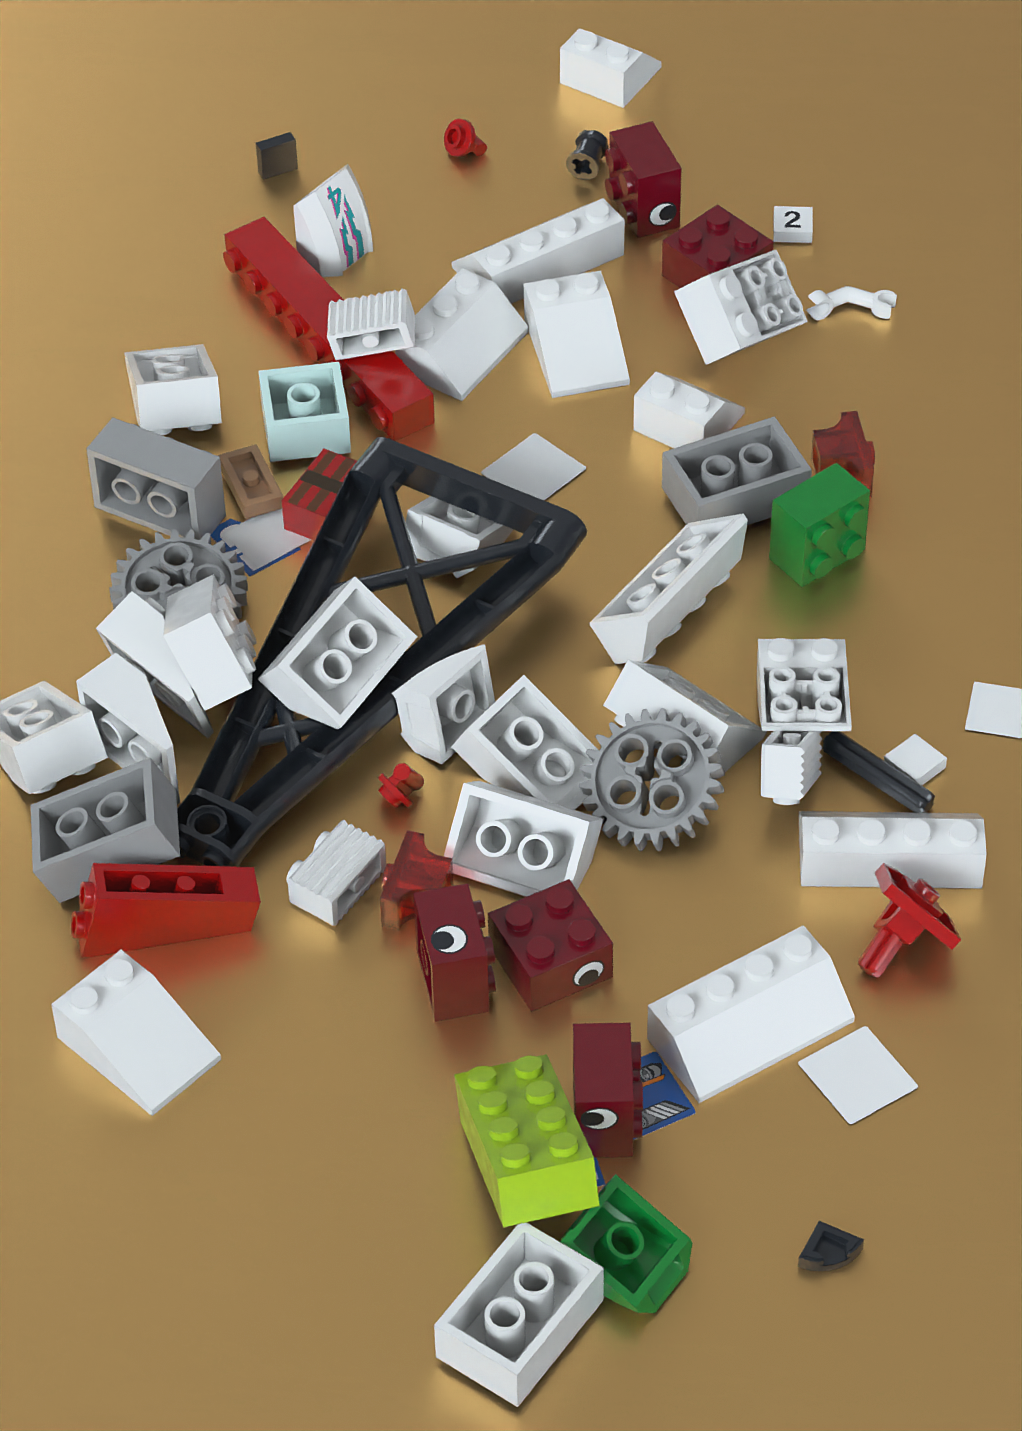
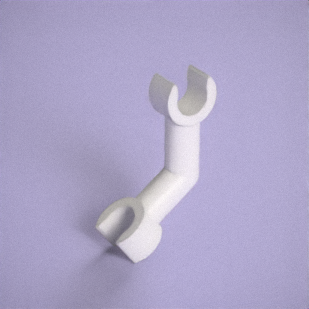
M845 286L827 294L822 290H816L808 296L816 305L808 308L806 311L815 320H822L831 313L834 307L849 302L871 308L875 316L888 319L890 318L892 307L896 306L897 294L889 290H880L872 293L851 286Z

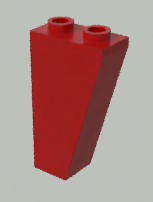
M93 863L88 882L82 881L80 885V910L73 911L71 934L73 939H79L81 957H96L114 954L120 950L127 952L249 932L253 927L261 903L254 867Z

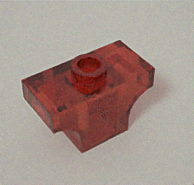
M857 411L841 412L840 421L835 426L828 429L813 430L811 462L815 475L837 462L870 490V497H872L873 465L875 464L873 442L866 441Z
M407 830L394 864L388 863L385 867L382 878L383 892L380 897L382 927L400 930L404 923L415 918L413 893L454 886L453 858L430 852L425 846V836L423 833Z

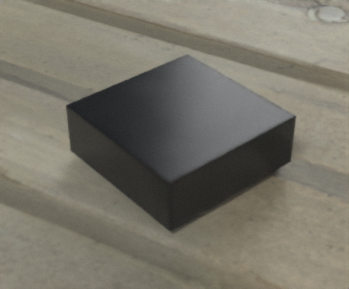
M291 132L256 142L258 173L263 180L298 169L296 139Z

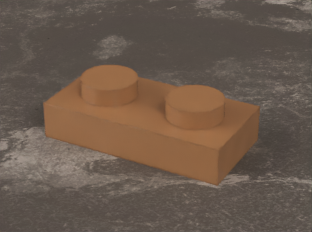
M257 444L218 455L221 461L222 474L245 519L282 509L283 494Z

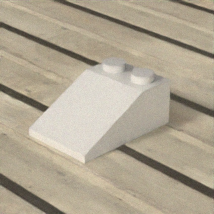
M601 270L524 283V320L528 325V331L552 398L630 385V377L611 297Z
M204 344L124 352L139 427L159 435H166L171 433L173 428L188 427L191 431H204L212 428V424L222 423L218 376Z
M131 591L97 626L96 629L111 655L117 653L129 663L134 662L143 669L154 696L205 737L209 738L214 731L206 711H204L163 637L166 611L154 599L149 597L144 601Z
M114 653L76 681L79 702L92 711L107 756L122 768L151 757L176 789V802L178 805L180 803L173 744L148 683V678L138 664L134 662L129 663L119 654Z
M525 675L474 721L452 746L481 778L492 785L576 810L583 803L582 801L590 796L583 794L579 788L580 783L590 780L584 777L580 767L583 765H593V762L586 754V750L598 749Z
M42 681L0 700V765L13 783L28 794L47 792L56 786L57 781L70 775H82L90 772L95 768V763L108 758L92 711L46 681Z
M123 950L118 951L51 1004L57 1038L151 1116L221 1060V1054L153 974Z

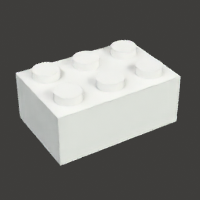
M214 574L167 597L163 637L204 711L251 689L252 672L256 670L253 658L256 657L253 645L257 644L255 635L246 620L241 623L239 622L233 608L237 607L231 590L226 583L220 586Z
M528 1223L518 1224L434 1324L436 1358L518 1407L603 1302L604 1268Z

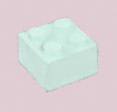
M339 362L259 371L261 405L270 462L317 457L323 448L338 454L351 453L349 415Z

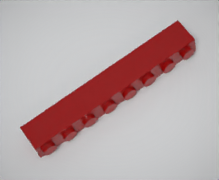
M265 217L224 234L226 251L223 252V259L229 271L238 274L244 281L248 291L252 295L256 294L264 302L269 314L273 317L277 316L285 325L289 335L293 339L297 338L306 347L313 361H319L321 364L340 363L344 389L348 392L352 403L356 407L361 406L370 416L376 429L383 430L391 440L398 441L435 423L434 394L393 351L335 360L327 338L328 309L331 301L337 303L339 299L342 301L344 299Z

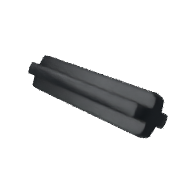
M831 731L824 738L822 749L825 753L913 812L927 813L932 808L935 796L931 791L841 731Z

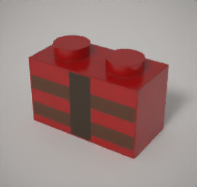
M323 448L282 499L284 529L314 541L347 473L357 461Z

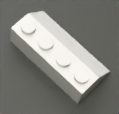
M602 198L452 261V268L456 273L464 268L495 282L512 304L524 298V283L581 274L623 256L625 220Z
M744 513L688 523L589 623L615 664L627 663L628 660L644 663L652 658L657 652L655 647L664 638L676 633L681 628L682 624L680 622L685 616L700 608L706 602L705 596L714 587L721 585L730 577L729 571L742 557L748 522Z
M799 811L801 886L880 887L875 872L885 863L897 869L915 883L921 878L933 888L982 889L987 853L984 819L978 813Z
M803 925L649 1004L647 1039L696 1101L701 1103L853 1023L855 1016L830 955Z

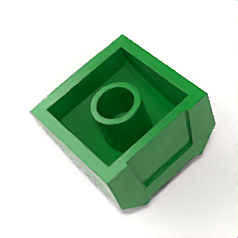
M615 1174L598 1192L599 1206L584 1209L559 1239V1242L604 1268L603 1296L637 1313H656L688 1272L693 1243L691 1238Z

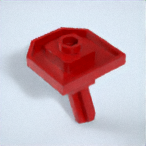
M883 863L876 870L875 876L882 893L891 901L873 926L878 932L858 960L860 968L866 974L875 978L883 974L900 947L911 945L924 929H927L951 950L961 941L952 918L937 902L940 897L938 892L923 879L919 878L915 883L897 869Z

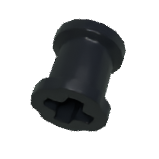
M583 130L576 138V150L568 156L566 167L574 177L590 180L597 176L600 170L599 161L605 157V150L609 149L607 138L602 133L596 130Z

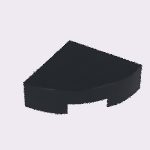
M819 1221L799 1256L798 1267L810 1271H831L841 1268L852 1262L861 1253L864 1239Z

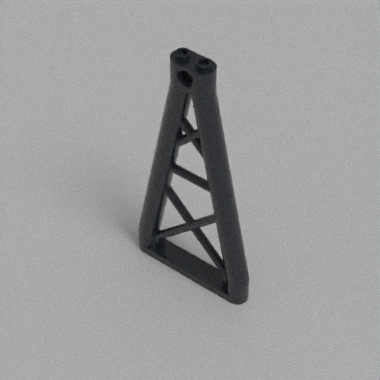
M377 437L347 473L254 661L256 670L252 672V688L238 694L191 791L177 808L179 857L187 856L200 862L203 866L238 867L261 836L399 714L396 698L392 694L395 690L429 666L451 655L475 647L561 571L587 536V529L583 521L567 509L389 438ZM402 485L521 532L523 535L517 540L418 563L396 492ZM381 499L401 568L357 579L371 592L406 584L422 637L403 653L341 728L336 729L309 717L296 720L294 711L287 708L258 678L333 591L347 582H341L343 575ZM510 559L436 624L423 580ZM277 714L279 725L271 726ZM308 736V737L302 742L301 737ZM284 741L287 756L236 799L260 747Z

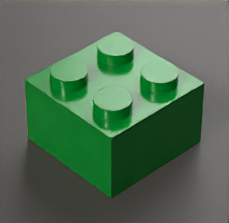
M836 462L773 499L769 559L796 583L804 587L817 578H823L833 568L848 559H854L859 556L866 546L870 490Z

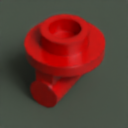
M455 119L446 128L444 145L450 155L463 157L469 152H473L476 156H482L487 151V144L475 135V129L468 120Z
M405 763L396 765L390 778L384 773L377 777L383 784L378 791L395 808H398L401 803L410 808L414 803L408 796L413 791L421 789L424 785L423 776Z

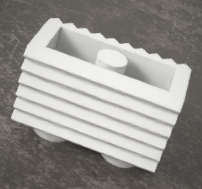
M402 288L399 292L393 290L386 291L383 294L378 292L376 296L370 294L368 297L362 295L361 298H347L344 301L339 299L337 303L331 301L328 309L327 338L335 360L415 347L416 318L407 290Z
M822 731L771 732L769 737L762 743L761 796L773 798V802L780 805H794L800 802V799L822 774L819 770L822 765L819 761L822 757L819 753L822 746L819 743L823 739L819 734Z
M345 820L340 821L331 832L324 831L318 837L313 852L305 861L298 860L291 866L286 879L289 902L336 926L338 920H342L343 915L348 913L349 908H352L354 903L358 902L360 896L364 895L365 890H368L370 885L374 884L375 880L380 877V874L384 873L386 869L385 843L381 839L377 840L374 835L370 836L367 831L362 832L360 828H355L352 824L348 825Z

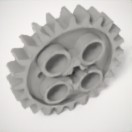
M172 529L169 539H164L159 532H155V543L150 544L143 538L139 539L140 551L127 548V561L117 560V572L111 573L112 587H110V597L113 603V610L133 591L144 601L149 597L154 599L166 611L168 596L213 574L220 586L226 583L231 590L237 607L233 608L238 619L242 618L241 606L247 605V576H245L243 562H237L236 551L226 552L225 541L223 540L211 545L209 533H206L200 540L195 539L194 529H190L185 538H180L177 530Z
M663 708L659 711L656 719H652L648 710L643 709L641 721L637 722L627 713L625 714V727L620 728L615 723L610 722L609 727L613 734L609 738L600 734L595 736L601 746L600 750H586V754L593 762V765H583L580 767L584 777L590 779L579 784L583 794L590 795L582 801L587 811H594L592 816L603 819L602 824L604 826L602 831L607 838H611L618 833L617 839L623 847L634 838L635 845L639 851L644 850L648 840H652L657 851H661L663 839L668 837L677 847L679 846L678 833L684 831L687 835L694 838L696 835L692 824L697 821L703 825H708L709 821L704 814V810H718L719 808L716 800L711 795L724 793L721 782L714 780L725 775L722 765L716 764L721 759V755L717 748H710L713 740L709 733L700 735L701 728L696 721L686 726V719L680 712L671 722L666 710ZM661 743L662 745L659 747L657 756L654 757L655 745ZM634 750L644 751L643 756L638 761L633 763L625 762L630 752ZM677 755L687 756L683 765L676 768L668 767L669 761ZM655 770L658 773L659 778H653ZM645 781H651L649 789L646 786ZM627 791L636 792L634 799L630 803L625 805L617 804L618 798ZM670 796L679 797V801L674 808L669 810L660 809L661 803ZM647 802H649V814L646 816H642L647 807Z

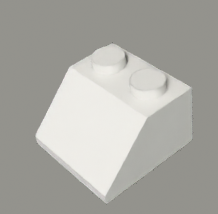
M580 28L560 48V84L622 108L629 103L661 68V61L641 51Z
M655 372L634 395V431L672 448L730 431L745 413V407L677 377L660 372Z

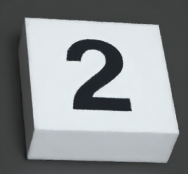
M774 206V242L812 243L813 207Z

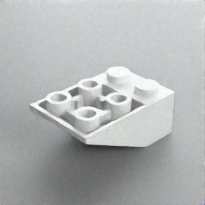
M777 249L708 274L674 291L706 365L808 322L803 312L802 303L793 289L787 275L786 266L780 259Z
M758 639L756 681L757 703L762 731H851L845 639Z

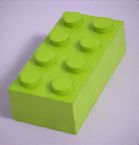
M547 1054L524 1056L513 1062L495 1066H478L470 1071L454 1074L460 1122L503 1228L599 1206L594 1156Z

